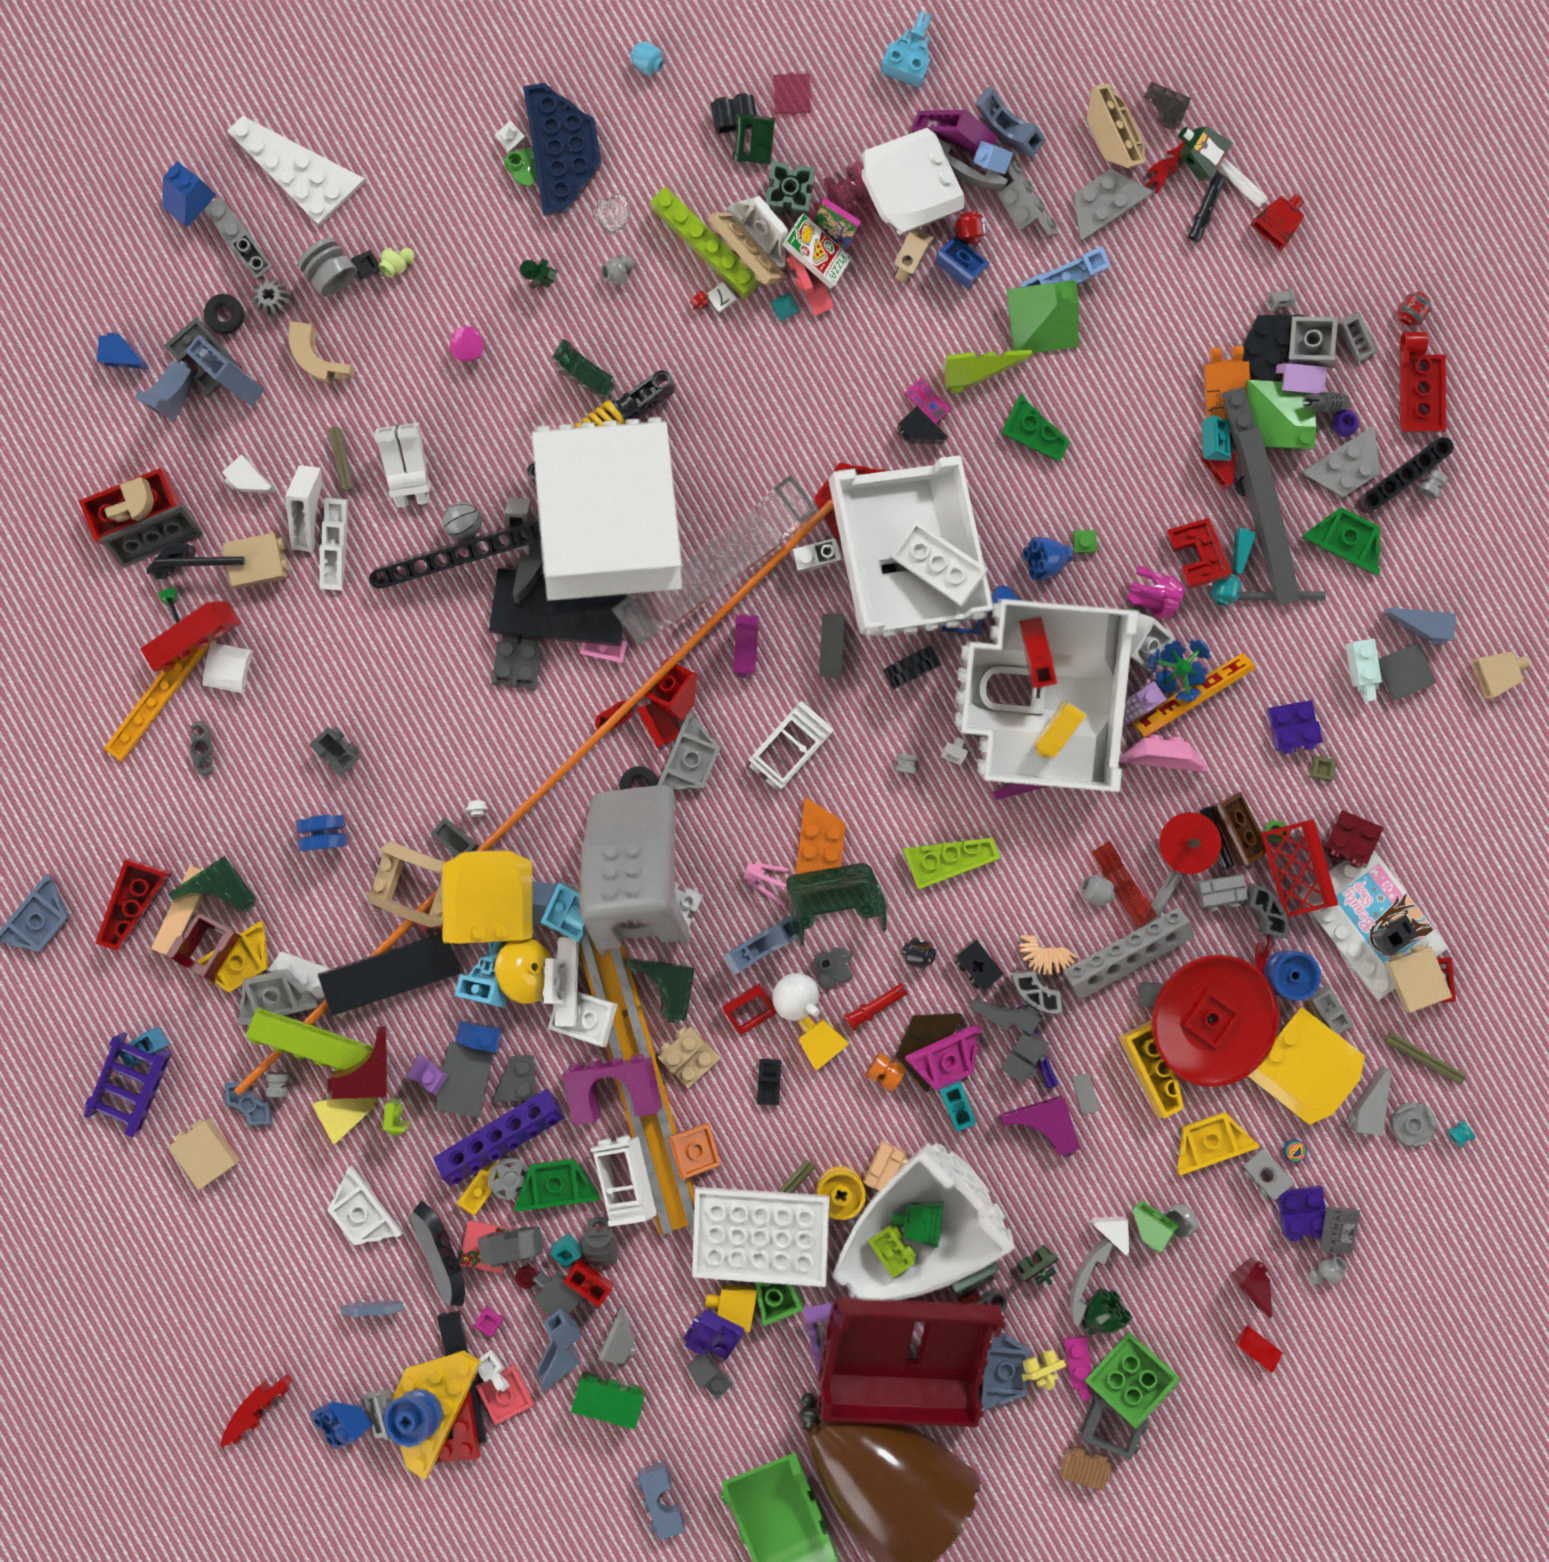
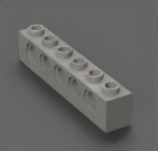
M1178 907L1067 968L1063 972L1069 986L1080 1001L1194 938L1195 935L1190 921Z

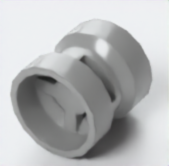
M1430 469L1426 474V482L1420 484L1418 491L1424 496L1436 500L1441 494L1440 489L1446 486L1449 478L1440 471Z
M266 1073V1081L269 1085L266 1088L267 1097L288 1096L286 1082L289 1080V1073Z

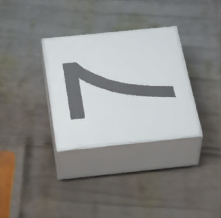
M724 282L707 293L709 294L707 299L718 313H721L736 301V298Z

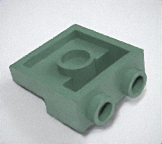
M996 1261L986 1267L956 1281L952 1286L957 1295L961 1297L998 1278L996 1272L1000 1269Z

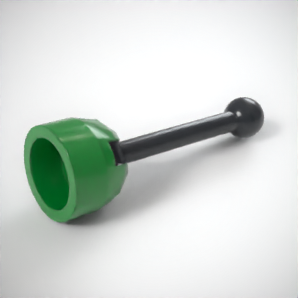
M175 587L158 592L161 602L165 605H170L175 621L178 623L180 619L174 606L178 598Z

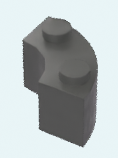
M1249 884L1247 890L1248 900L1244 901V905L1251 908L1257 915L1260 923L1259 932L1287 939L1288 919L1278 898L1269 890L1259 885Z
M540 1226L492 1232L478 1238L481 1265L490 1264L491 1268L504 1266L505 1262L521 1259L522 1262L535 1260L536 1255L543 1253Z

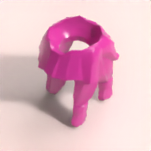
M1140 565L1136 570V575L1151 579L1155 585L1148 587L1133 582L1127 601L1131 606H1141L1149 609L1157 620L1174 618L1173 613L1179 608V603L1185 593L1184 586L1174 575L1170 577L1165 574L1154 573Z

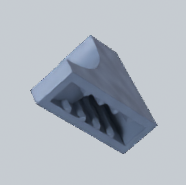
M198 334L185 352L212 378L250 406L259 399L265 390L255 379L236 366L201 335Z
M171 360L159 381L146 391L138 390L135 399L154 412L176 421L194 383L192 378L196 373L191 370L193 366L181 360L179 364Z

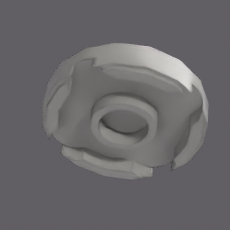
M1416 1102L1404 1103L1396 1108L1390 1123L1392 1133L1396 1139L1412 1147L1428 1143L1434 1136L1433 1133L1437 1126L1432 1111Z

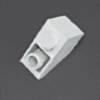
M835 538L792 550L798 574L841 560Z

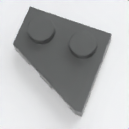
M534 1054L517 1055L510 1058L494 1096V1102L529 1100L537 1095Z

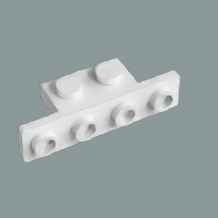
M558 938L557 959H545L543 997L544 1003L556 1004L555 1026H576L579 942L572 938Z

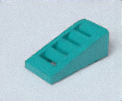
M1241 527L1235 531L1232 573L1237 576L1243 573L1256 537L1255 532Z

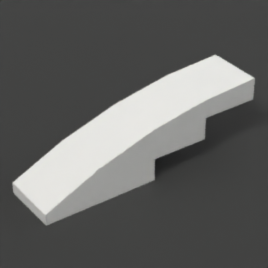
M324 499V521L322 522V544L320 545V589L343 590L347 545L348 499Z

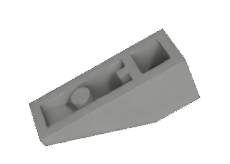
M1380 1067L1354 1105L1353 1112L1349 1114L1348 1119L1351 1130L1358 1133L1383 1136L1391 1069Z

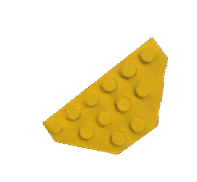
M464 1350L407 1367L392 1397L394 1401L405 1393L419 1388L433 1393L441 1404L443 1420L439 1430L416 1446H400L406 1468L424 1480L429 1477L482 1363V1361Z

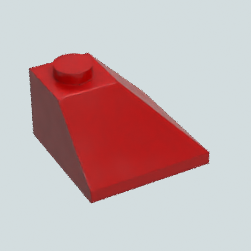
M676 664L644 698L666 714L683 721L695 704L697 674Z

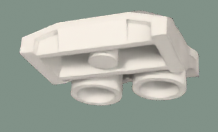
M211 642L202 685L244 693L245 689L243 688L247 683V670L251 663L250 655H252L253 650Z

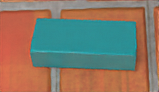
M1212 415L1202 422L1203 457L1208 460L1229 461L1231 460L1229 422Z

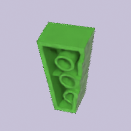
M755 1282L763 1326L803 1310L806 1301L799 1285Z

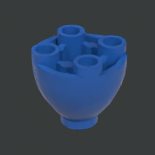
M1034 537L1029 541L1028 546L1023 549V557L1028 563L1029 576L1033 581H1042L1057 575L1066 563L1072 561L1073 557L1072 550L1068 545L1064 546L1060 542L1048 537Z

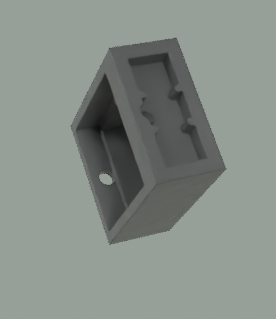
M1094 1392L1078 1432L1081 1440L1131 1460L1133 1454L1136 1455L1140 1448L1139 1439L1141 1434H1144L1148 1428L1147 1419L1137 1429H1133L1126 1448L1094 1436L1093 1434L1104 1407L1117 1412L1098 1393Z

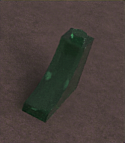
M562 339L552 356L558 373L603 400L606 395L610 396L615 388L613 376L586 359L570 342Z
M225 855L168 893L174 903L191 896L204 895L215 897L229 904L237 913L241 911L243 913L248 912L255 906L253 903L256 902L255 896Z
M626 957V967L643 972L654 983L661 1002L660 1015L666 1018V1022L679 1024L680 1020L686 1021L695 968L687 965Z

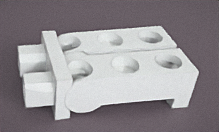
M419 422L399 425L398 429L397 426L376 429L374 437L376 443H378L387 476L390 498H394L397 507L408 506V495L415 494L417 504L428 503L431 482L428 480Z

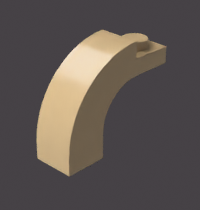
M290 321L288 336L291 352L297 363L310 376L328 384H331L332 376H334V379L346 381L347 378L354 379L355 369L351 365L327 362L318 358L315 351L317 329L312 324Z

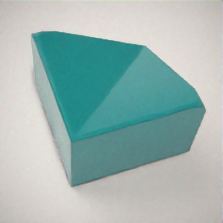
M567 1233L552 1244L550 1255L566 1268L581 1257L583 1248L580 1243Z

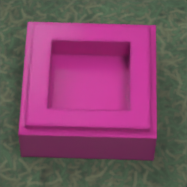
M486 1306L473 1327L492 1338L505 1317Z

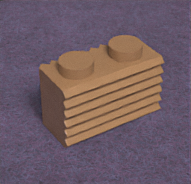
M1080 1446L1066 1447L1059 1473L1063 1479L1104 1491L1112 1464L1107 1459L1108 1457L1102 1453L1095 1452L1092 1455L1086 1453V1449Z

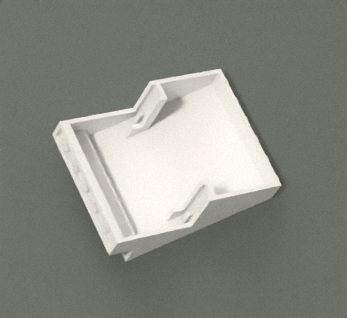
M661 417L648 418V422L639 423V419H628L626 424H617V421H604V425L595 426L594 422L581 423V427L572 428V424H561L559 429H550V426H537L536 431H532L548 600L682 589L680 567L682 565L667 422L661 421Z

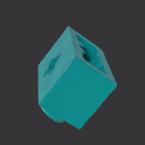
M959 1080L939 1089L956 1132L977 1124Z

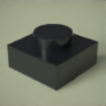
M371 250L351 258L352 263L358 269L357 274L360 280L381 271Z

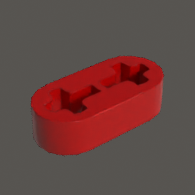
M620 701L599 714L595 720L596 728H600L602 717L609 719L626 701ZM632 708L628 712V716H623L608 732L630 720L634 714V709Z

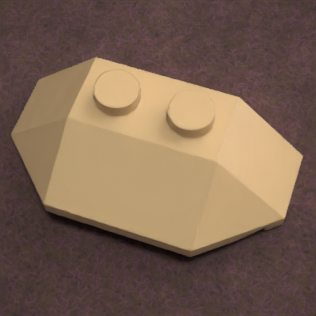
M1109 83L1094 86L1091 89L1087 122L1104 159L1126 168L1143 165L1145 163V143L1127 104L1113 91Z

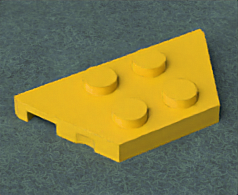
M263 920L239 934L242 937L237 940L218 971L215 983L227 992H232L242 986L245 978L257 976L269 969ZM215 950L196 962L206 966Z
M1223 1111L1182 1126L1177 1173L1181 1176L1260 1147L1256 1141Z

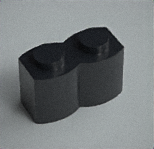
M740 93L733 99L719 97L710 103L715 134H726L736 131L735 115L737 114L757 116L754 97L747 93ZM746 124L745 130L752 128L751 124Z

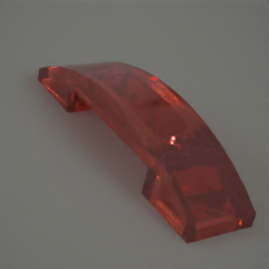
M1111 841L1091 852L1104 877L1113 883L1115 895L1138 927L1158 916L1122 863L1121 857Z

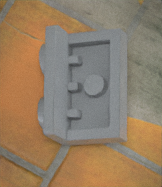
M390 1390L368 1392L363 1395L369 1419L373 1423L371 1427L374 1438L384 1437L385 1441L390 1440L391 1438L387 1434L384 1425L385 1412L393 1402Z

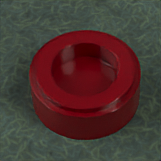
M524 1265L516 1272L515 1281L519 1287L529 1289L536 1284L532 1279L538 1272L533 1266Z

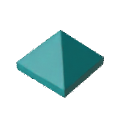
M790 292L770 301L780 322L800 312Z

